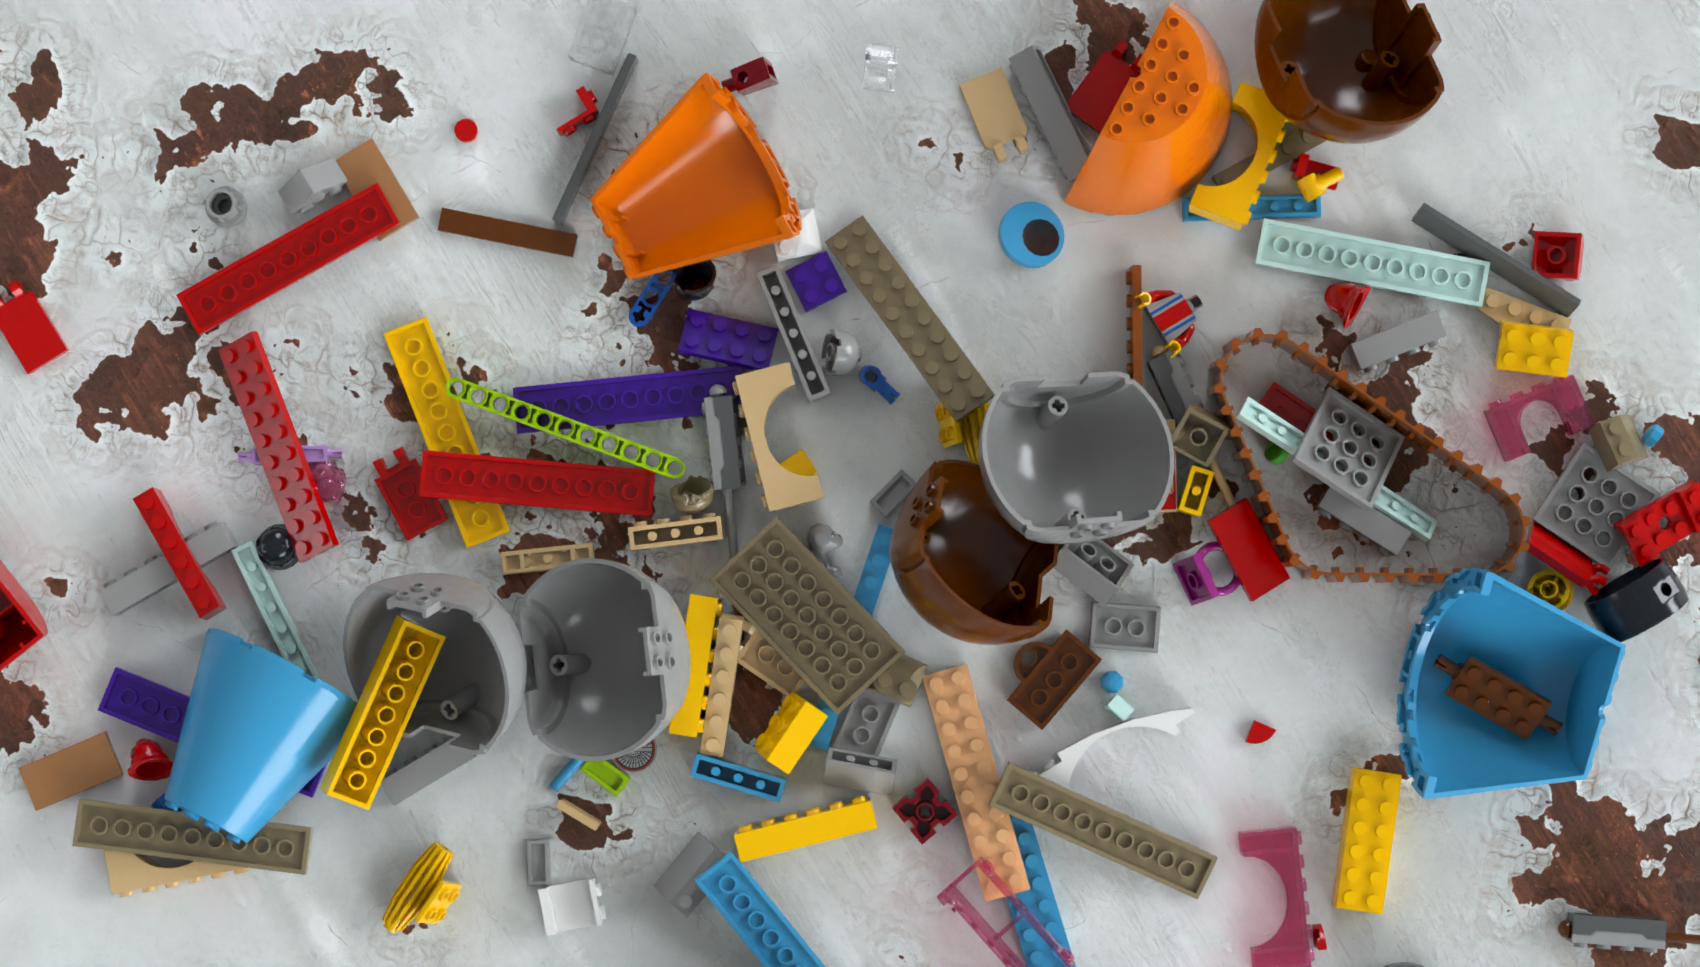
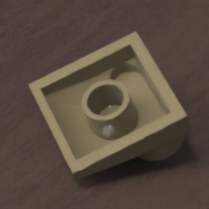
M1189 404L1171 436L1173 449L1208 468L1231 426L1222 418L1202 407Z
M902 654L869 685L868 690L910 708L928 665Z

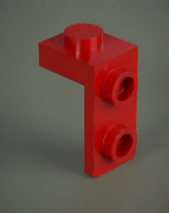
M582 86L576 90L587 111L558 127L556 130L560 137L563 135L566 137L577 131L576 127L583 123L587 125L597 119L596 115L599 114V111L594 103L598 102L591 89L586 91L585 87Z
M1300 153L1297 158L1292 160L1290 171L1293 172L1291 179L1298 181L1312 173L1322 175L1336 167L1309 160L1310 155ZM1338 182L1327 187V189L1336 190Z

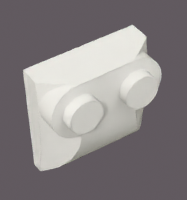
M813 208L799 210L802 230L799 231L800 234L798 236L774 243L778 263L823 252Z

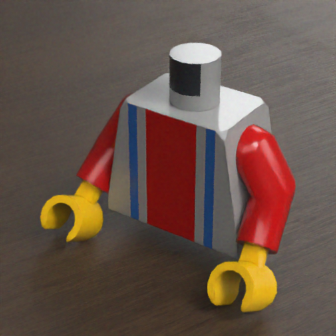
M1155 290L1136 295L1135 299L1140 298L1143 302L1138 308L1145 307L1146 314L1166 345L1164 350L1167 348L1172 349L1173 354L1170 357L1173 358L1189 343L1195 331L1194 322L1197 319L1193 312L1203 306L1200 298L1195 294L1185 300L1181 293L1176 294L1172 290Z

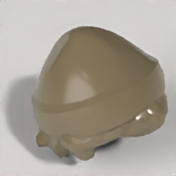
M690 475L687 480L670 488L669 493L675 508L688 515H696L704 512L712 503L714 489L708 478H703L701 475L698 477Z

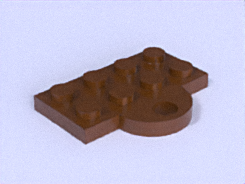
M1067 629L1052 647L1043 642H1029L1023 645L1015 654L1013 668L1016 677L1021 683L1008 697L1007 701L1043 730L1102 659ZM1026 650H1030L1034 654V660L1030 664H1025L1021 660V655Z

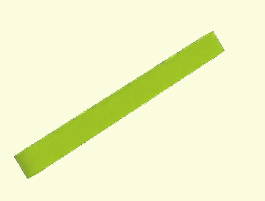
M451 378L445 385L448 396L469 405L671 479H679L685 474V464L674 456L461 378ZM459 382L463 387L462 392L454 395L451 390L452 386ZM481 390L484 392V399L482 402L476 403L473 395L476 391ZM501 398L505 399V409L497 411L495 402ZM525 406L528 409V415L523 419H519L516 414L517 410ZM543 414H547L550 417V422L545 427H541L538 423L539 417ZM565 422H569L572 426L571 432L567 435H563L560 432V426ZM586 430H591L594 435L593 440L589 443H584L582 440V434ZM608 438H613L616 443L614 449L606 451L603 446L604 441ZM629 446H634L637 449V455L632 459H628L625 456V450ZM651 454H656L659 457V463L654 467H650L647 464V458ZM672 462H678L681 465V471L676 475L670 474L668 470Z

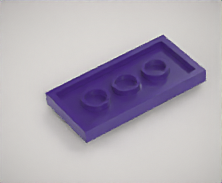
M688 309L678 353L756 371L770 367L778 328Z

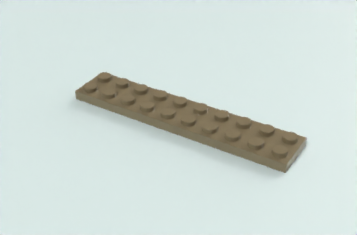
M863 215L825 241L826 245L956 423L963 420L995 396Z
M1009 761L988 803L994 808L1195 899L1199 898L1218 859L1217 856Z
M79 799L72 846L306 875L313 827L268 822L248 843L241 840L238 844L226 837L228 833L220 829L217 833L207 828L202 823V819L199 818L198 822L185 816L181 811Z

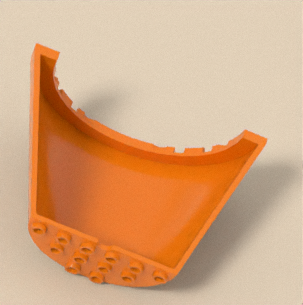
M1173 1L1168 6L1137 64L1141 69L1140 75L1136 78L1130 77L1064 203L1087 212L1112 216L1135 215L1154 210L1164 205L1166 206L1190 191L1202 180L1220 155L1228 135L1232 116L1233 97L1228 68L1220 49L1207 29L1193 15Z

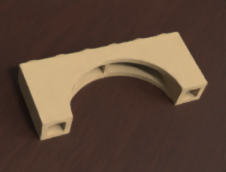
M787 362L735 376L736 382H732L735 396L740 395L742 404L738 405L741 418H746L747 427H744L747 441H752L753 449L749 451L752 463H757L759 472H755L758 486L763 485L765 494L761 495L764 509L769 508V512H774L824 499L819 475L801 476L786 470L774 458L767 443L765 426L771 405L781 393L796 386L790 363Z
M104 850L112 895L120 893V897L134 895V890L143 889V893L155 891L158 885L163 884L166 885V888L176 887L183 880H188L189 884L203 881L202 877L211 875L212 879L226 876L225 872L233 870L235 874L249 872L246 867L198 861L180 866H167L153 862L141 854Z

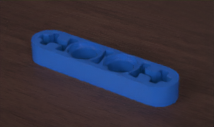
M671 270L665 271L671 276L670 282L666 285L658 282L660 273L652 276L629 312V320L633 326L642 328L649 323L673 286L678 274H674ZM650 291L658 294V301L654 304H649L645 300L646 294ZM643 302L646 307L652 310L650 313L645 310L643 313L645 320H639L636 323L634 322L636 318L633 315L635 312L640 313L643 307L639 306V304Z

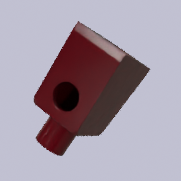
M763 56L731 69L732 78L721 81L723 88L726 87L730 92L737 91L743 96L779 84L772 63Z

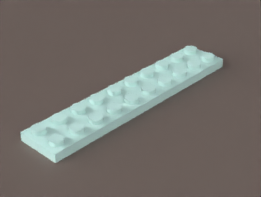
M1266 218L1262 221L1254 263L1256 265L1364 286L1367 285L1369 287L1472 307L1483 306L1490 262Z

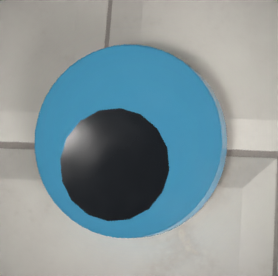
M1023 202L1013 206L1003 216L998 228V239L1003 252L1011 261L1025 268H1040L1051 263L1061 252L1064 244V229L1058 216L1047 206L1037 202Z

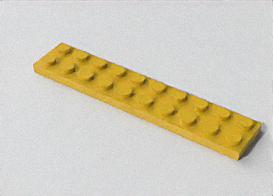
M424 317L384 333L385 340L428 450L481 455L461 402L448 396L446 393L445 385L451 379L428 318ZM453 385L451 389L452 393L454 395H458L455 386ZM448 500L467 548L511 532L501 504Z

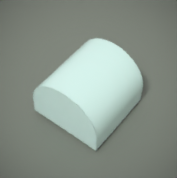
M1118 693L1104 705V709L1118 722L1125 721L1134 710Z

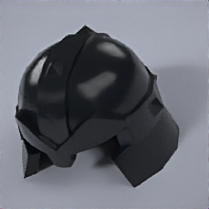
M711 260L673 269L674 274H678L674 281V287L681 300L698 301L705 298L714 289L713 285L717 273L715 265Z
M275 524L268 527L256 540L259 559L275 570H286L293 567L299 561L293 547L294 542L290 539L285 524Z

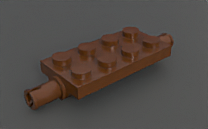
M1443 654L1438 656L1439 660H1435L1433 667L1447 673L1452 679L1445 690V695L1522 739L1527 740L1535 727L1538 726L1554 736L1558 734L1557 730H1561L1563 723L1545 714L1552 705L1551 700L1476 657L1469 655L1464 663L1458 664L1443 656Z

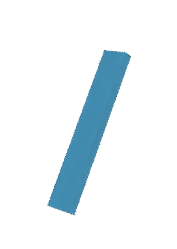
M1302 194L1260 195L1256 205L1251 204L1249 209L1252 212L1250 220L1264 218L1321 217V196L1306 203ZM1182 198L1183 222L1212 221L1188 212L1192 198Z

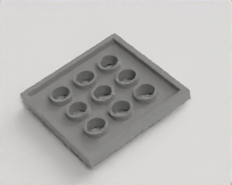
M1329 387L1325 390L1291 461L1368 512L1372 509L1403 443L1404 436ZM1334 414H1338L1341 417L1342 423H1338L1335 420ZM1353 426L1360 430L1361 436L1354 433ZM1326 431L1333 435V441L1327 439ZM1372 439L1378 441L1380 446L1379 449L1374 447V445L1372 444ZM1345 444L1351 447L1352 454L1345 450ZM1317 449L1323 451L1325 459H1321L1318 456ZM1364 457L1370 459L1371 466L1365 464ZM1336 462L1343 465L1344 472L1337 469ZM1355 474L1362 478L1363 485L1356 481Z
M1583 442L1531 520L1597 564L1606 565L1610 568L1609 571H1611L1628 545L1625 538L1610 523L1611 514L1617 513L1623 519L1658 499L1661 493L1622 467L1607 472L1598 451ZM1587 468H1591L1595 473L1592 481H1587L1584 478L1583 474ZM1606 481H1610L1614 485V491L1611 494H1607L1603 490V484ZM1574 487H1578L1582 491L1580 500H1574L1571 496V490ZM1625 494H1630L1633 497L1634 501L1630 507L1625 506L1622 502ZM1593 500H1598L1601 503L1602 508L1599 513H1594L1590 508ZM1562 506L1567 507L1570 512L1569 517L1565 520L1561 519L1558 515V511ZM1581 519H1585L1589 523V529L1586 532H1581L1578 529V522ZM1600 532L1608 535V542L1605 545H1601L1597 541V536Z

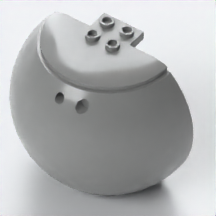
M1117 371L1087 373L1080 381L1042 383L1044 376L1015 377L1002 383L1000 389L992 398L980 427L978 460L982 482L990 500L1001 516L1014 529L1031 541L1048 544H1068L1101 540L1121 535L1143 527L1155 519V516L1165 504L1173 481V442L1166 420L1159 407L1139 383L1134 379H1130L1129 374Z
M587 558L569 561L556 566L537 579L522 597L523 601L518 602L516 614L517 627L523 644L532 645L537 691L525 692L527 720L532 734L537 735L542 743L555 752L582 761L610 760L630 754L647 745L669 725L683 705L688 692L691 673L690 645L686 626L677 604L671 595L652 578L633 567L612 560Z
M407 574L387 578L365 587V590L360 593L350 608L343 635L345 665L358 700L396 615L418 623L446 638L402 736L411 738L423 729L457 737V739L448 744L450 749L472 755L485 754L505 734L520 708L527 681V660L523 640L515 621L506 607L482 584L469 578L451 574Z

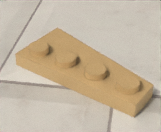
M1488 287L1485 289L1483 306L1476 307V310L1499 326L1501 320L1569 329L1572 321L1570 318Z

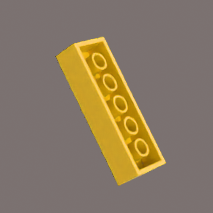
M690 594L685 625L691 655L690 682L684 703L670 722L669 734L697 738L699 733H703L705 718H702V712L707 708L708 695H705L706 686L710 687L712 672H709L710 663L713 664L715 649H712L713 641L717 640L719 627L716 626L717 617H720L723 612L724 605L720 603V598Z
M1351 767L1331 904L1334 907L1383 915L1402 775Z
M865 795L851 798V803L843 804V801L830 803L827 809L821 810L820 806L806 809V814L798 816L797 812L785 814L783 820L775 821L774 817L762 820L760 822L761 825L753 827L752 823L741 825L738 831L734 833L740 862L876 829L877 822L871 798L866 799Z

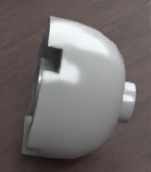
M830 329L831 334H826L822 346L821 358H826V365H822V369L827 375L842 376L850 373L857 365V362L861 361L862 350L852 334L842 330Z

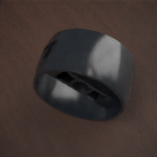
M1657 558L1612 580L1600 588L1596 596L1592 594L1584 602V606L1599 631L1619 642H1623L1667 619L1682 608L1689 598L1672 567L1664 558Z

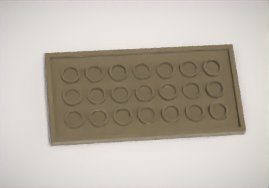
M778 516L771 520L709 579L837 715L905 653V650Z

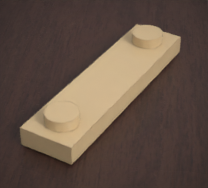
M593 542L500 552L503 575L549 571L569 561L595 558Z

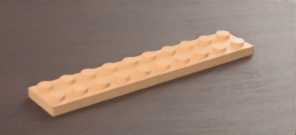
M964 664L925 675L923 682L985 902L1030 890L1010 814L988 804L1000 779L968 665Z

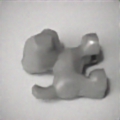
M817 523L811 526L807 535V541L810 545L809 550L836 578L842 576L839 566H832L829 563V552L841 547L843 544L842 536L835 533L828 525Z

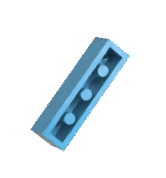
M700 752L696 754L690 776L779 803L787 780L784 777L710 755L700 754Z

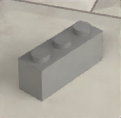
M829 747L822 783L891 795L897 759Z

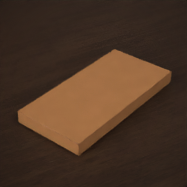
M373 139L336 159L348 180L346 186L352 196L379 183L401 224L378 236L379 241L420 218Z
M107 731L19 768L36 811L124 774Z

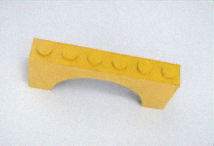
M1243 82L1240 83L1233 99L1232 111L1240 114L1251 126L1256 139L1255 157L1249 168L1230 183L1220 186L1198 184L1188 211L1241 231L1243 224L1248 225L1252 215V212L1249 211L1251 204L1256 205L1261 193L1257 191L1260 183L1265 184L1269 171L1266 170L1268 163H1274L1278 152L1274 149L1277 142L1282 143L1286 130H1283L1285 123H1290L1272 105L1264 90Z

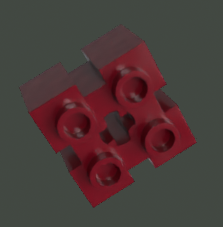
M928 777L913 789L916 795L911 799L905 795L892 806V809L904 823L908 819L913 824L910 827V831L922 845L936 834L934 827L937 824L941 823L944 827L958 815L946 799L942 802L939 801L936 796L940 792ZM922 805L931 807L928 816L924 814L922 816L919 815Z

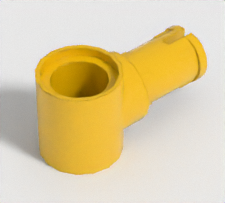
M1336 167L1322 175L1312 173L1298 180L1296 184L1306 203L1325 194L1324 191L1327 190V187L1344 179V174L1340 167Z

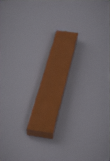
M442 208L438 231L572 258H574L578 235L447 208Z

